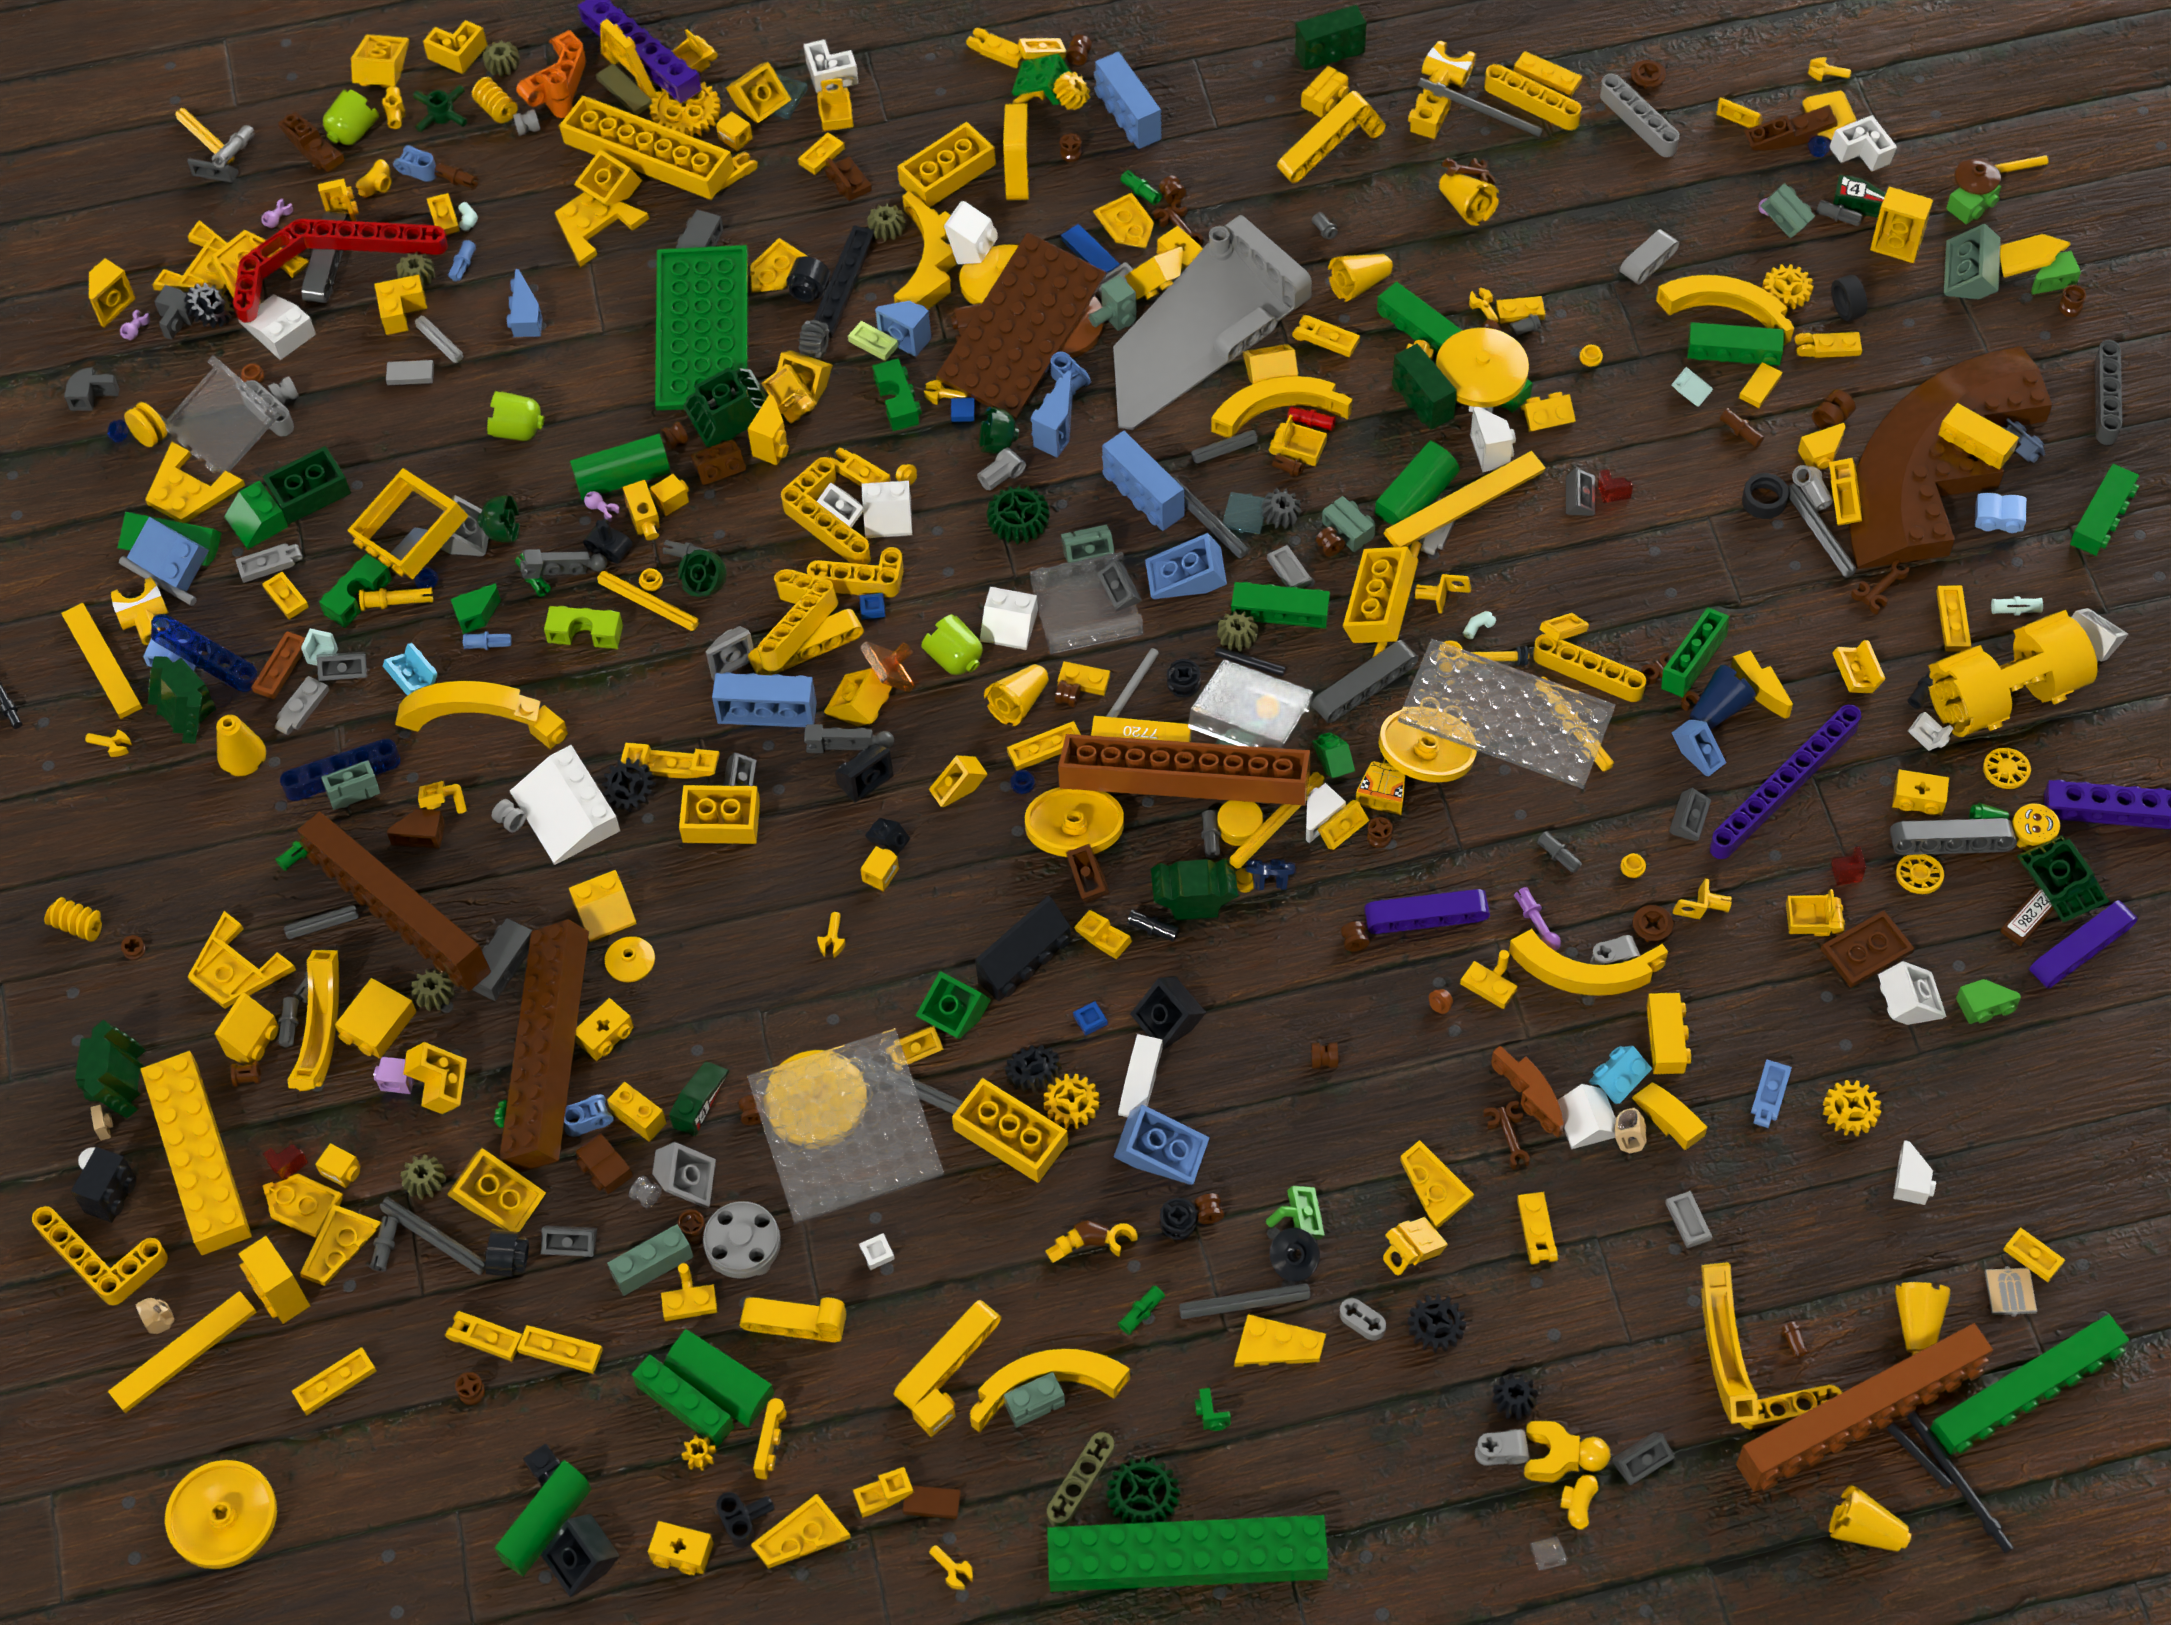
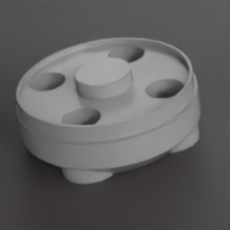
M739 1201L721 1207L710 1217L704 1230L703 1245L706 1256L715 1271L732 1278H748L768 1272L779 1253L781 1237L775 1219L764 1207L752 1202ZM725 1219L732 1220V1222L727 1225L721 1224V1222ZM762 1222L769 1223L764 1228L757 1227ZM720 1253L727 1254L723 1259H715ZM757 1256L764 1257L760 1262L752 1261Z

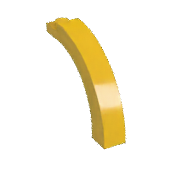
M1698 275L1679 278L1658 287L1656 301L1669 316L1696 306H1724L1742 311L1754 317L1767 328L1784 329L1783 346L1791 342L1794 327L1791 321L1785 318L1787 307L1772 294L1751 283L1726 276Z
M1302 376L1272 378L1252 384L1227 399L1211 418V432L1226 438L1233 437L1245 423L1258 414L1273 408L1291 405L1315 407L1348 419L1352 413V398L1335 392L1336 384L1329 381Z
M477 681L443 682L420 688L405 697L399 704L395 725L418 732L424 724L439 716L453 713H484L534 726L537 722L540 701L519 695L520 689L500 684Z
M1532 929L1510 940L1509 953L1526 971L1539 980L1568 992L1597 996L1625 993L1649 984L1652 973L1659 971L1665 966L1668 954L1667 949L1661 944L1647 953L1623 963L1612 965L1586 964L1574 961L1555 952Z
M313 950L307 959L308 1005L305 1033L299 1058L288 1078V1088L308 1091L315 1087H321L328 1072L336 1034L335 1024L338 1017L339 961L338 951Z
M1727 1262L1701 1265L1703 1280L1701 1293L1707 1342L1715 1381L1723 1407L1731 1423L1759 1421L1757 1393L1748 1378L1737 1334L1730 1264Z
M1078 1349L1047 1350L1022 1357L997 1371L979 1388V1399L982 1402H977L970 1411L971 1427L981 1432L995 1413L1005 1404L1004 1394L1052 1372L1057 1381L1076 1382L1092 1386L1115 1399L1130 1380V1369L1107 1356Z

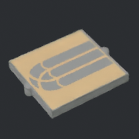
M2006 1266L2005 1269L1985 1270L1992 1315L2011 1314L2015 1317L2017 1314L2037 1313L2029 1268L2010 1269L2009 1266Z

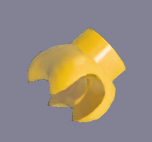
M382 159L377 160L372 169L356 182V188L359 189L358 194L362 197H370L377 191L387 192L391 186L390 168L386 161Z
M1583 1475L1577 1480L1575 1488L1565 1486L1561 1507L1569 1509L1568 1520L1575 1528L1583 1529L1589 1524L1587 1514L1591 1498L1598 1491V1482L1594 1476Z

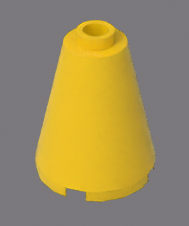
M1455 173L1454 176L1444 174L1440 178V191L1468 224L1480 225L1478 222L1481 220L1487 221L1495 212L1499 202L1496 195L1499 192L1494 185Z
M1385 254L1338 256L1333 258L1328 265V270H1332L1329 283L1335 295L1339 299L1344 298L1347 302L1388 277L1392 272L1393 263Z
M1033 664L990 684L984 692V699L988 697L989 700L987 705L989 711L1003 724L1007 725L1010 722L1013 723L1012 726L1018 725L1023 721L1049 681L1048 673L1042 666Z
M226 715L220 718L216 726L217 760L224 771L230 772L234 776H246L259 769V764L266 759V748L263 741L237 716Z
M1905 1282L1901 1283V1287L1895 1285V1294L1906 1350L1912 1353V1356L1937 1343L1950 1297L1949 1287L1940 1285V1290L1932 1287V1283Z
M1848 1486L1841 1495L1845 1501L1841 1506L1836 1505L1829 1525V1532L1832 1533L1830 1536L1839 1540L1897 1552L1901 1548L1905 1549L1911 1539V1533L1908 1532L1909 1527L1858 1487Z

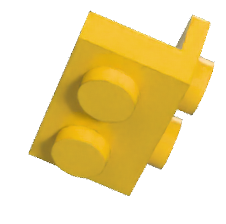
M344 178L318 184L325 211L348 213L351 221H356L355 215L359 214L356 201L351 202V200H354L351 186H346Z
M1562 392L1549 394V399L1540 400V397L1526 399L1527 404L1522 405L1521 410L1525 411L1529 432L1575 422L1570 394L1562 395Z
M1864 640L1857 648L1837 647L1832 652L1849 692L1873 693L1885 680V676L1868 640Z

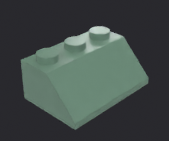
M1985 223L1946 241L1944 294L1946 296L1981 299L1998 291L2000 237Z

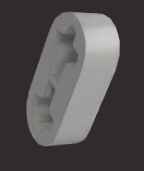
M1349 1298L1342 1302L1340 1318L1346 1325L1369 1340L1376 1341L1384 1336L1386 1322L1380 1314L1355 1298ZM1353 1308H1356V1309H1357V1311H1356V1314H1357V1315H1355V1314H1352L1351 1316H1348V1315H1347V1309H1349V1310H1352ZM1375 1322L1379 1324V1330H1369V1324L1373 1325Z

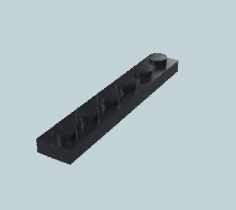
M853 225L816 312L814 320L827 324L830 331L829 338H833L875 238L873 229Z

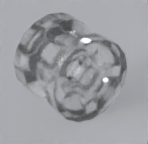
M640 1176L633 1183L629 1191V1197L633 1200H639L641 1206L648 1209L659 1198L661 1187L657 1184H651L646 1176Z

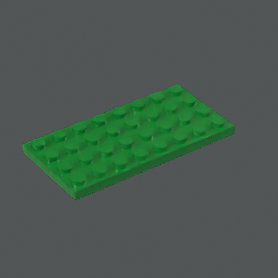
M747 245L657 249L656 411L684 409L683 405L688 396L695 393V385L728 367L734 371L740 368L748 369Z

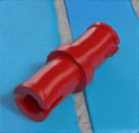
M1294 406L1290 407L1287 417L1288 420L1289 416L1293 415V421L1307 424V427L1310 428L1316 426L1330 431L1334 429L1336 423V416L1317 413L1315 409L1309 411Z

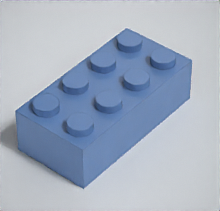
M1119 51L1095 61V93L1099 99H1103L1108 112L1113 113L1120 128L1123 127L1126 131L1128 140L1133 142L1138 149L1161 140V109Z
M1122 431L1102 445L1103 475L1108 481H1112L1118 487L1123 496L1127 495L1132 500L1137 510H1142L1147 515L1151 524L1157 525L1164 531L1184 517V488L1125 431Z
M731 672L715 674L712 700L718 724L805 727L807 724H814L817 701L812 677L803 675L796 677L782 676L779 674L770 676L755 673L746 675Z

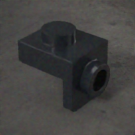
M879 818L874 822L871 829L865 835L869 842L886 846L896 856L910 840V837L899 822Z

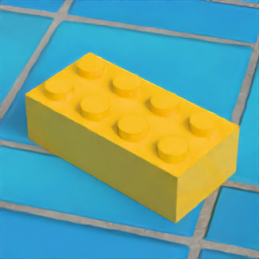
M965 122L897 166L899 184L907 192L910 191L913 195L920 197L924 204L930 208L995 166V149L968 122Z
M1408 547L1363 550L1343 623V628L1353 643L1394 642L1398 640L1417 568V562Z
M984 1078L979 1081L952 1116L953 1128L956 1132L1037 1183L1040 1182L1068 1145L1067 1130Z

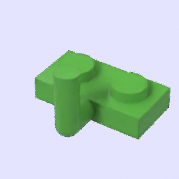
M1290 1187L1287 1190L1290 1206L1279 1207L1266 1219V1224L1269 1227H1274L1284 1217H1293L1295 1228L1306 1230L1316 1240H1320L1325 1234L1315 1187Z

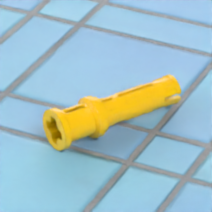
M432 587L387 591L384 588L371 592L359 590L361 611H366V608L374 607L386 609L388 605L432 603L433 596H423V594H432L433 590Z

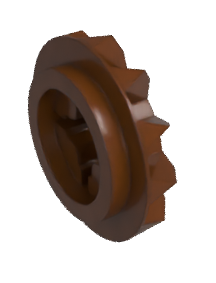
M1653 60L1639 61L1631 69V81H1635L1636 86H1644V89L1647 87L1655 89L1657 85L1662 86L1666 78L1665 68ZM1645 72L1648 73L1649 76L1652 75V77L1648 78V76H1644Z
M1648 905L1640 908L1635 913L1633 929L1636 931L1637 937L1641 936L1646 942L1656 941L1658 943L1662 939H1667L1672 932L1673 919L1664 908ZM1659 920V922L1657 923V929L1654 927L1646 929L1648 927V921L1654 923L1655 921L1657 922Z

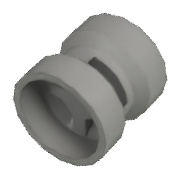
M534 109L527 111L523 115L520 113L513 115L519 136L525 135L528 131H540Z
M289 376L282 379L279 384L273 383L268 385L270 393L282 404L285 403L286 399L294 400L299 397Z
M508 799L501 800L494 807L491 815L492 819L498 823H503L504 828L511 833L519 830L526 820V813L519 808L515 809L514 804Z

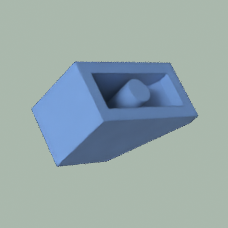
M1689 719L1672 732L1681 753L1705 776H1710L1726 764L1707 722Z

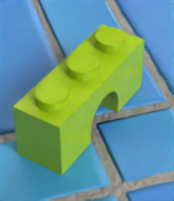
M549 606L544 632L548 643L571 645L573 636L577 632L589 630L591 631L594 647L618 649L623 623L620 612L613 610L601 611L590 608L578 609L566 606Z

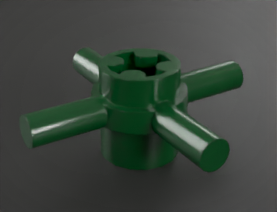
M458 85L449 95L442 90L432 91L428 96L418 90L415 91L413 98L425 104L428 114L415 126L417 131L422 132L433 121L437 124H445L452 120L462 127L466 126L467 119L455 113L452 104L465 92L464 87Z

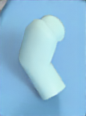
M463 202L458 207L459 211L463 214L459 227L464 231H469L476 224L478 216L467 202Z
M1484 611L1471 617L1463 631V636L1467 639H1473L1480 626L1485 625L1487 628H1490L1495 624L1496 618L1489 611Z

